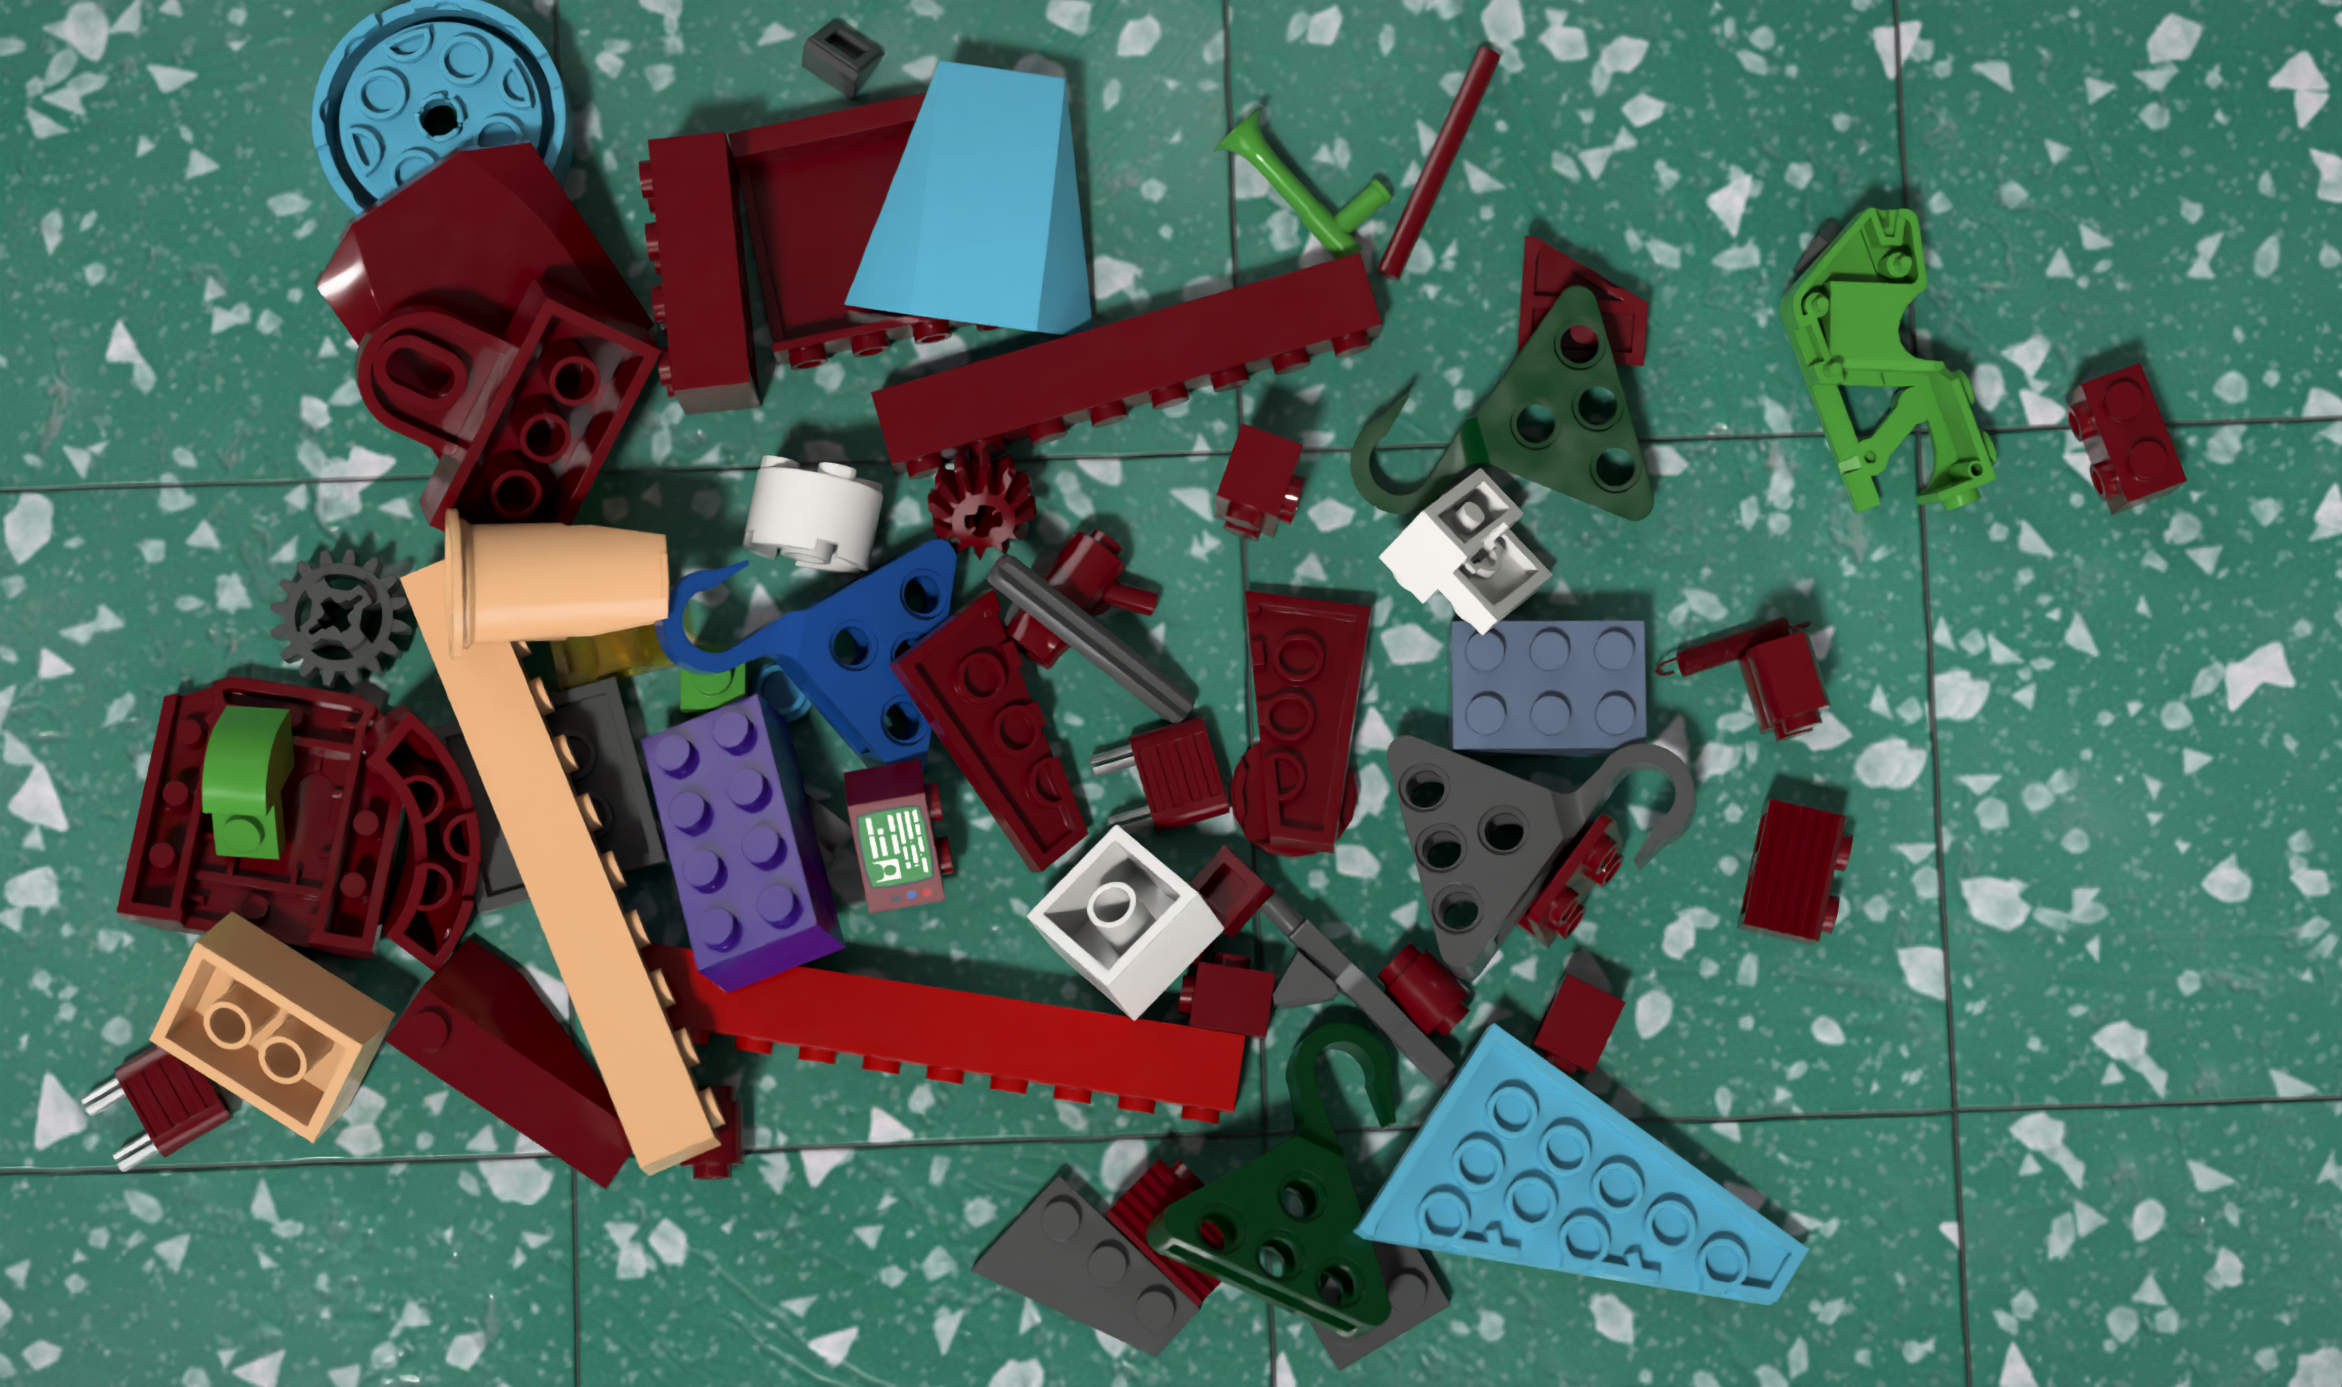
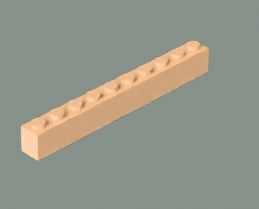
M445 559L401 577V583L640 1169L650 1176L722 1145L715 1129L725 1124L719 1104L710 1087L699 1091L690 1069L701 1064L696 1048L686 1027L678 1031L674 1030L666 1008L676 1004L672 990L661 968L650 972L641 950L652 945L646 927L637 909L626 913L617 890L627 886L622 869L613 850L604 854L601 853L593 831L603 828L599 813L589 792L577 795L569 773L579 770L575 755L565 734L554 738L545 717L555 712L549 692L541 676L530 680L521 659L532 654L528 641L474 642L468 649H463L461 659H451L446 619Z

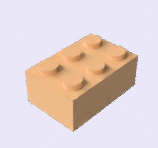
M232 911L196 941L149 1040L314 1143L347 1111L395 1013Z

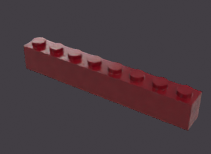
M1359 252L873 391L871 394L895 476L908 473L910 480H916L936 475L938 468L946 469L944 462L955 459L958 453L962 456L969 455L970 462L978 461L979 454L985 448L992 459L1006 453L1005 444L1030 437L1032 445L1048 443L1068 434L1067 426L1091 420L1092 427H1103L1120 422L1129 417L1127 409L1152 403L1154 410L1170 408L1190 399L1189 391L1210 385L1213 386L1214 392L1233 390L1250 382L1249 374L1273 368L1275 375L1292 373L1308 367L1311 364L1309 357L1334 350L1336 358L1361 353L1372 347L1370 340L1379 337L1382 323Z

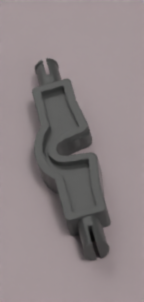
M1276 891L1259 911L1265 914L1287 936L1286 939L1306 959L1335 982L1338 991L1346 999L1355 1003L1371 1019L1374 1027L1433 1085H1437L1445 1092L1458 1072L1455 1068L1456 1066L1362 971L1348 960L1308 919H1304L1279 894L1280 892Z

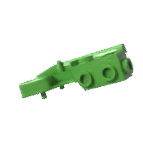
M1868 208L1858 212L1787 291L1781 300L1779 308L1781 320L1854 513H1860L1881 504L1871 476L1878 475L1884 471L1892 453L1917 424L1924 422L1927 425L1933 448V472L1926 488L1915 496L1917 505L1942 501L1945 511L1952 510L1982 498L1978 487L1997 480L1992 467L1997 461L1996 450L1987 432L1983 429L1979 430L1970 408L1974 404V392L1966 374L1962 370L1951 372L1945 367L1944 361L1916 358L1908 353L1900 342L1898 330L1902 315L1911 301L1927 287V273L1919 219L1908 208L1897 210ZM1837 385L1869 386V388L1909 387L1898 391L1893 396L1891 412L1868 439L1858 441Z

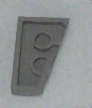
M1060 1176L1049 1185L970 1270L1155 1357L1200 1310L1198 1306Z

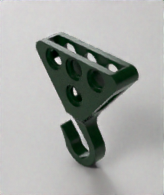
M1570 285L1562 290L1476 414L1466 418L1431 476L1420 488L1408 493L1389 491L1376 481L1370 467L1372 450L1376 443L1389 432L1409 398L1407 392L1383 416L1373 420L1364 427L1357 437L1351 452V474L1359 493L1374 507L1393 514H1410L1430 506L1465 467L1474 463L1490 464L1630 521H1639L1646 518L1654 506L1653 492L1595 295L1582 285ZM1576 325H1584L1591 328L1598 339L1596 352L1591 358L1581 362L1568 359L1561 350L1563 334L1570 327ZM1604 387L1613 393L1615 409L1607 420L1590 422L1580 414L1578 407L1580 397L1589 388ZM1541 405L1549 409L1553 414L1554 427L1546 438L1529 440L1519 432L1517 419L1526 407ZM1611 448L1623 449L1633 459L1631 474L1619 483L1604 481L1598 475L1596 469L1600 455Z
M1331 1023L1316 1029L1302 1040L1293 1050L1288 1060L1286 1082L1291 1098L1295 1125L1290 1140L1166 1207L1148 1223L1146 1239L1150 1247L1159 1254L1343 1337L1356 1339L1383 1324L1389 1318L1392 1306L1371 1240L1363 1239L1353 1232L1363 1215L1344 1159L1343 1148L1334 1132L1316 1083L1314 1064L1318 1054L1324 1050H1340L1351 1055L1363 1070L1365 1089L1382 1130H1386L1396 1123L1392 1094L1394 1072L1387 1050L1372 1033L1350 1023ZM1283 1190L1290 1191L1299 1197L1303 1204V1217L1294 1216L1287 1211L1282 1201ZM1202 1222L1211 1223L1219 1229L1223 1237L1222 1250L1214 1249L1204 1241L1201 1235ZM1261 1249H1268L1278 1256L1282 1265L1280 1277L1274 1276L1264 1269L1260 1260ZM1320 1275L1328 1276L1336 1282L1340 1290L1339 1303L1329 1301L1322 1294L1319 1286Z

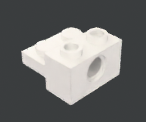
M1481 468L1424 509L1379 556L1383 563L1393 572L1397 582L1406 590L1411 591L1422 604L1440 591L1451 602L1458 616L1471 623L1481 635H1484L1536 593L1553 576L1510 530L1524 513Z

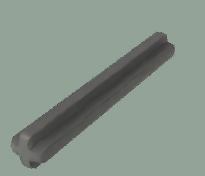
M1004 554L992 566L987 575V580L992 586L1163 719L1174 724L1182 722L1187 717L1195 703L1194 697L1015 556Z

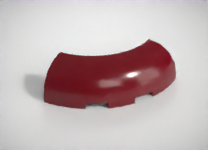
M402 705L386 714L361 739L367 761L392 785L400 797L408 817L409 840L407 856L399 881L387 901L383 928L387 938L436 973L452 953L465 929L473 908V895L477 883L479 862H481L480 831L471 794L457 762L434 731L413 711Z

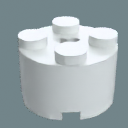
M769 455L763 456L760 469L757 471L742 545L743 548L772 560H776L777 551L781 549V555L796 560L795 566L844 574H859L860 569L867 572L883 500V485L874 481L856 478L857 470L845 465L820 462L818 472L800 470V463L791 459Z

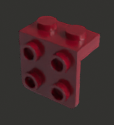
M1602 813L1592 823L1581 842L1574 850L1569 852L1516 925L1547 948L1551 946L1557 936L1565 940L1574 932L1586 913V907L1581 905L1595 884L1604 888L1622 865L1624 856L1619 851L1624 845L1616 821L1613 818Z

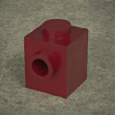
M1213 953L1212 963H1198L1197 976L1183 975L1178 1013L1190 1014L1189 1026L1243 1034L1246 1035L1245 1038L1264 1041L1267 1033L1276 973L1251 970V958Z

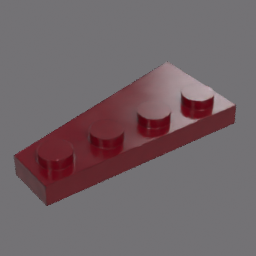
M993 588L983 590L888 665L1031 873L1043 872L1089 833L1059 757H1053L1042 729L1046 722L1038 702L1032 701L1019 669V666L1023 665L1014 640H1008L997 613L1002 609Z

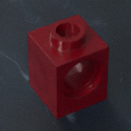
M1566 974L1561 978L1529 1047L1542 1053V1058L1571 1079H1573L1576 1071L1588 1075L1594 1071L1626 1002L1576 977Z

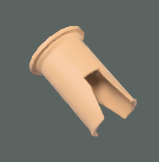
M446 509L445 595L450 658L461 659L463 649H468L474 642L566 640L567 637L594 636L655 624L657 620L667 619L669 576L665 535L595 525L564 526L563 523L470 525L464 518H459L457 509Z

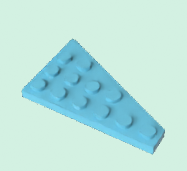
M1495 1023L1486 1028L1353 1230L1354 1233L1366 1240L1762 1305H1771L1778 1301L1809 1251L1806 1246Z

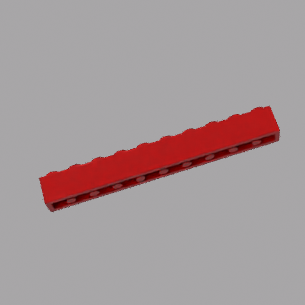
M653 943L641 949L650 972L661 968L672 990L676 1004L666 1008L674 1030L678 1031L686 1027L693 1044L708 1045L710 1034L734 1037V1050L772 1055L774 1044L799 1047L797 1059L821 1064L836 1065L838 1053L863 1057L861 1069L873 1072L899 1075L901 1063L927 1067L925 1079L963 1085L964 1076L967 1073L990 1077L989 1089L1027 1095L1029 1083L1054 1087L1052 1099L1091 1105L1093 1093L1118 1097L1116 1109L1155 1114L1156 1103L1181 1106V1119L1210 1124H1219L1220 1113L1232 1115L1234 1113L1246 1036L1243 1034L1139 1018L1133 1021L1130 1017L802 966L794 967L727 993L697 971L692 949Z

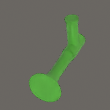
M1262 107L1258 108L1241 122L1213 150V152L1220 150L1232 151L1247 159L1302 218L1300 221L1335 259L1359 253L1363 249L1351 233L1383 204H1388L1392 200L1387 189L1379 181L1372 179L1368 183L1367 188L1334 216L1322 202L1319 203L1266 142L1259 125V115Z

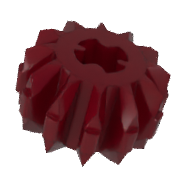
M985 448L979 454L978 461L969 462L958 453L954 460V470L938 468L935 476V488L930 489L927 497L928 511L932 514V526L937 534V538H949V544L954 548L956 554L972 546L974 554L980 561L986 553V548L995 547L1003 554H1007L1010 548V539L1026 541L1029 532L1028 521L1033 520L1034 515L1037 513L1036 498L1031 493L1033 489L1030 476L1026 470L1016 471L1015 462L1009 454L994 463L991 462L990 454Z

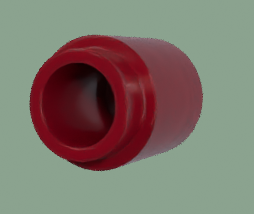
M1412 942L1376 977L1386 988L1383 993L1426 1037L1434 1029L1445 1037L1471 1011L1463 1002L1471 991L1429 949L1422 953Z
M698 1086L699 1091L709 1087L712 1089L723 1114L725 1124L715 1128L722 1145L680 1163V1167L693 1168L694 1180L732 1178V1166L745 1165L743 1102H737L736 1086Z

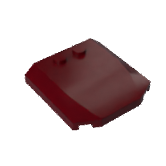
M528 139L513 140L514 143L486 147L475 145L456 148L348 221L339 237L340 242L323 272L322 270L320 271L314 282L358 346L366 332L377 320L391 311L411 305L441 307L504 335L534 277L639 325L648 331L654 323ZM401 348L394 351L386 363V371L390 375L425 391H436L443 388L451 376V368L447 364L412 348ZM431 448L440 460L443 453Z
M238 676L214 681L213 687L180 696L178 692L164 696L116 913L122 919L153 928L203 936L233 911L293 950L341 958H376L406 809L392 785L367 761L361 740L385 715L360 695ZM226 706L290 709L295 766L281 790L286 848L280 859L216 856L212 813H203L202 779L208 742L213 728Z

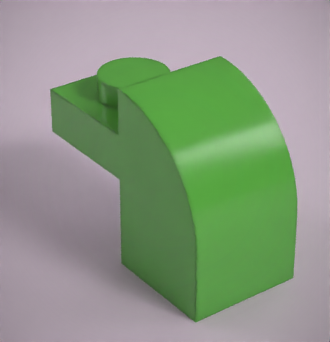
M226 706L215 724L208 742L204 761L202 808L203 813H212L216 856L280 859L286 848L281 790L295 766L290 709Z

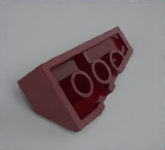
M468 938L421 987L384 1040L430 1073L604 1189H608L633 1153L606 1084L583 1057L570 1036L536 994L535 989L526 977L471 938Z

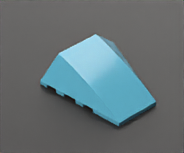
M939 60L844 305L1060 335H1073L1093 329L1066 78Z

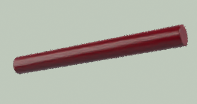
M1478 47L1376 269L1378 274L1393 281L1400 280L1497 68L1501 56L1491 49Z

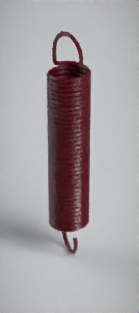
M1782 617L1767 623L1765 622L1764 624L1762 623L1761 625L1759 624L1758 626L1756 625L1755 627L1753 626L1752 628L1750 627L1749 629L1747 628L1746 630L1744 629L1743 631L1741 630L1740 632L1737 631V633L1734 632V634L1731 633V635L1728 634V636L1725 635V637L1722 636V638L1719 637V639L1716 638L1677 651L1675 658L1666 660L1657 667L1656 674L1660 676L1674 674V671L1659 673V669L1663 665L1677 660L1680 673L1684 678L1704 670L1728 664L1747 655L1746 651L1758 644L1790 635L1788 627L1794 632L1810 626L1812 622L1806 621L1791 626L1787 618Z

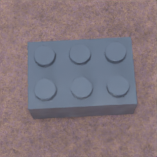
M1645 620L1500 621L1484 635H1481L1471 623L1451 621L1447 630L1448 750L1468 758L1609 757L1612 753L1623 747L1634 744H1647Z

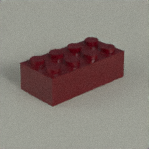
M725 131L649 139L650 160L639 161V176L643 199H648L650 214L655 213L656 222L645 223V236L649 261H654L656 275H661L662 284L651 286L655 323H660L662 336H667L668 347L660 348L662 351L658 357L661 385L666 386L669 399L677 398L685 415L761 407L737 167Z

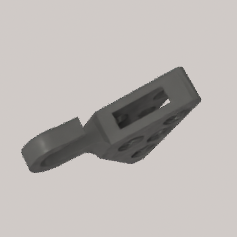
M1411 735L1397 737L1390 743L1387 750L1389 768L1440 954L1451 973L1464 980L1474 979L1482 973L1569 852L1574 850L1581 842L1615 788L1627 775L1640 770L1656 771L1667 777L1675 788V800L1670 812L1657 822L1634 859L1638 870H1641L1665 846L1677 841L1685 834L1694 819L1697 808V793L1688 767L1675 753L1654 744H1634L1615 751L1577 791L1568 794L1556 793ZM1437 782L1444 786V794L1441 800L1434 806L1422 808L1412 803L1416 789L1422 784ZM1515 824L1524 830L1520 843L1512 849L1498 850L1490 845L1494 831L1502 825ZM1454 842L1461 846L1460 856L1453 865L1447 868H1436L1429 864L1430 853L1438 844ZM1470 902L1478 907L1477 917L1470 926L1464 929H1452L1446 926L1445 918L1447 912L1455 904Z

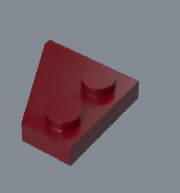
M1524 236L1516 356L1562 290L1570 285H1582L1588 288L1596 297L1615 364L1644 366L1648 302L1612 283L1580 262L1549 246L1539 238ZM1584 325L1570 327L1561 338L1562 353L1568 359L1576 362L1591 358L1598 346L1595 332Z

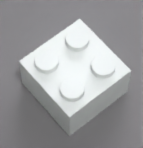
M1117 824L1026 916L1060 957L1133 1021H1136L1225 929L1197 891Z

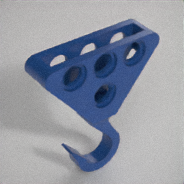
M932 539L913 545L803 608L778 615L718 653L704 652L689 641L682 624L684 608L693 595L714 588L749 565V561L745 560L717 570H700L679 578L669 586L668 618L655 621L656 636L663 652L674 664L685 671L699 675H713L726 672L762 656L772 658L867 768L920 759L923 771L927 762L932 728L888 664L895 660V651L900 643L905 644L909 648L948 618L957 563L954 548L942 539ZM909 581L916 583L923 591L925 601L920 613L914 612L906 604L904 591ZM840 631L846 633L855 645V656L849 665L840 661L834 651V640ZM891 706L898 708L905 718L906 727L900 739L893 737L885 725V716Z

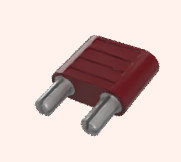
M1201 715L1129 736L1130 745L1092 755L1089 758V765L1094 766L1133 755L1132 757L1094 767L1091 769V772L1095 777H1100L1136 766L1146 798L1147 806L1108 817V827L1151 815L1150 818L1120 826V828L1126 833L1131 834L1154 827L1156 834L1230 813L1225 790Z
M154 1045L115 1068V1078L81 1098L82 1106L85 1107L92 1104L85 1111L90 1116H95L127 1097L147 1131L143 1136L113 1153L114 1162H119L153 1142V1144L118 1163L116 1166L122 1172H126L158 1152L163 1157H167L234 1117L228 1102L214 1080L158 1045Z

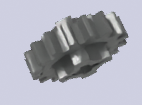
M347 549L342 563H337L334 556L328 550L320 552L321 567L313 569L303 560L296 563L302 578L297 584L290 580L281 579L279 585L289 594L287 602L271 603L270 606L272 612L284 618V624L270 630L271 636L278 641H290L291 643L280 654L282 659L291 664L303 658L299 675L310 681L321 670L323 671V684L331 689L337 687L341 675H345L349 683L355 688L362 687V671L369 669L380 678L385 676L386 672L380 660L385 655L401 659L403 652L393 643L396 636H407L412 633V628L408 624L398 620L399 614L405 613L412 608L409 600L404 597L392 596L402 585L399 578L392 574L379 580L383 564L378 559L372 557L361 568L359 554L352 549ZM347 578L361 581L365 585L362 587L357 585L352 590L347 591L335 589L329 581ZM310 597L312 604L309 620L301 625L302 610L305 602ZM340 606L347 612H350L347 618L351 626L343 632L333 626L336 621L332 612ZM382 612L381 628L373 642L370 637L373 618ZM332 647L347 649L353 658L330 660L316 654L320 651L325 653Z

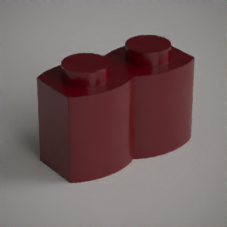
M1802 631L1758 644L1746 651L1747 655L1738 659L1760 734L1774 732L1776 742L1807 734L1813 731L1814 726L1823 723L1820 715H1822V711L1831 707V703L1808 631Z

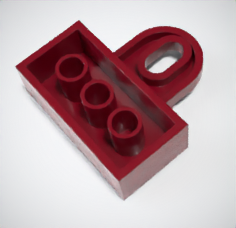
M534 277L504 335L441 307L433 305L405 306L384 315L369 328L358 347L354 370L359 393L367 409L375 419L394 432L443 453L418 501L429 526L445 532L446 509H457L459 518H464L470 525L563 523L564 526L572 524L662 350L647 329ZM412 348L447 364L451 368V376L443 388L436 391H425L390 375L386 371L387 360L398 349Z

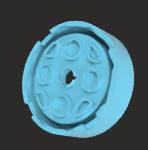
M410 0V2L392 7L378 15H375V13L370 14L353 27L337 44L321 71L313 99L311 120L315 149L330 185L354 216L456 148L475 145L486 147L514 143L513 140L528 139L561 188H563L573 159L575 122L572 105L566 87L547 50L531 30L517 18L503 9L482 0ZM441 105L450 106L455 109L458 114L457 128L454 127L452 131L445 135H435L434 137L425 131L424 119L429 110Z

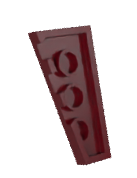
M1245 591L1270 845L1334 854L1371 622V606Z

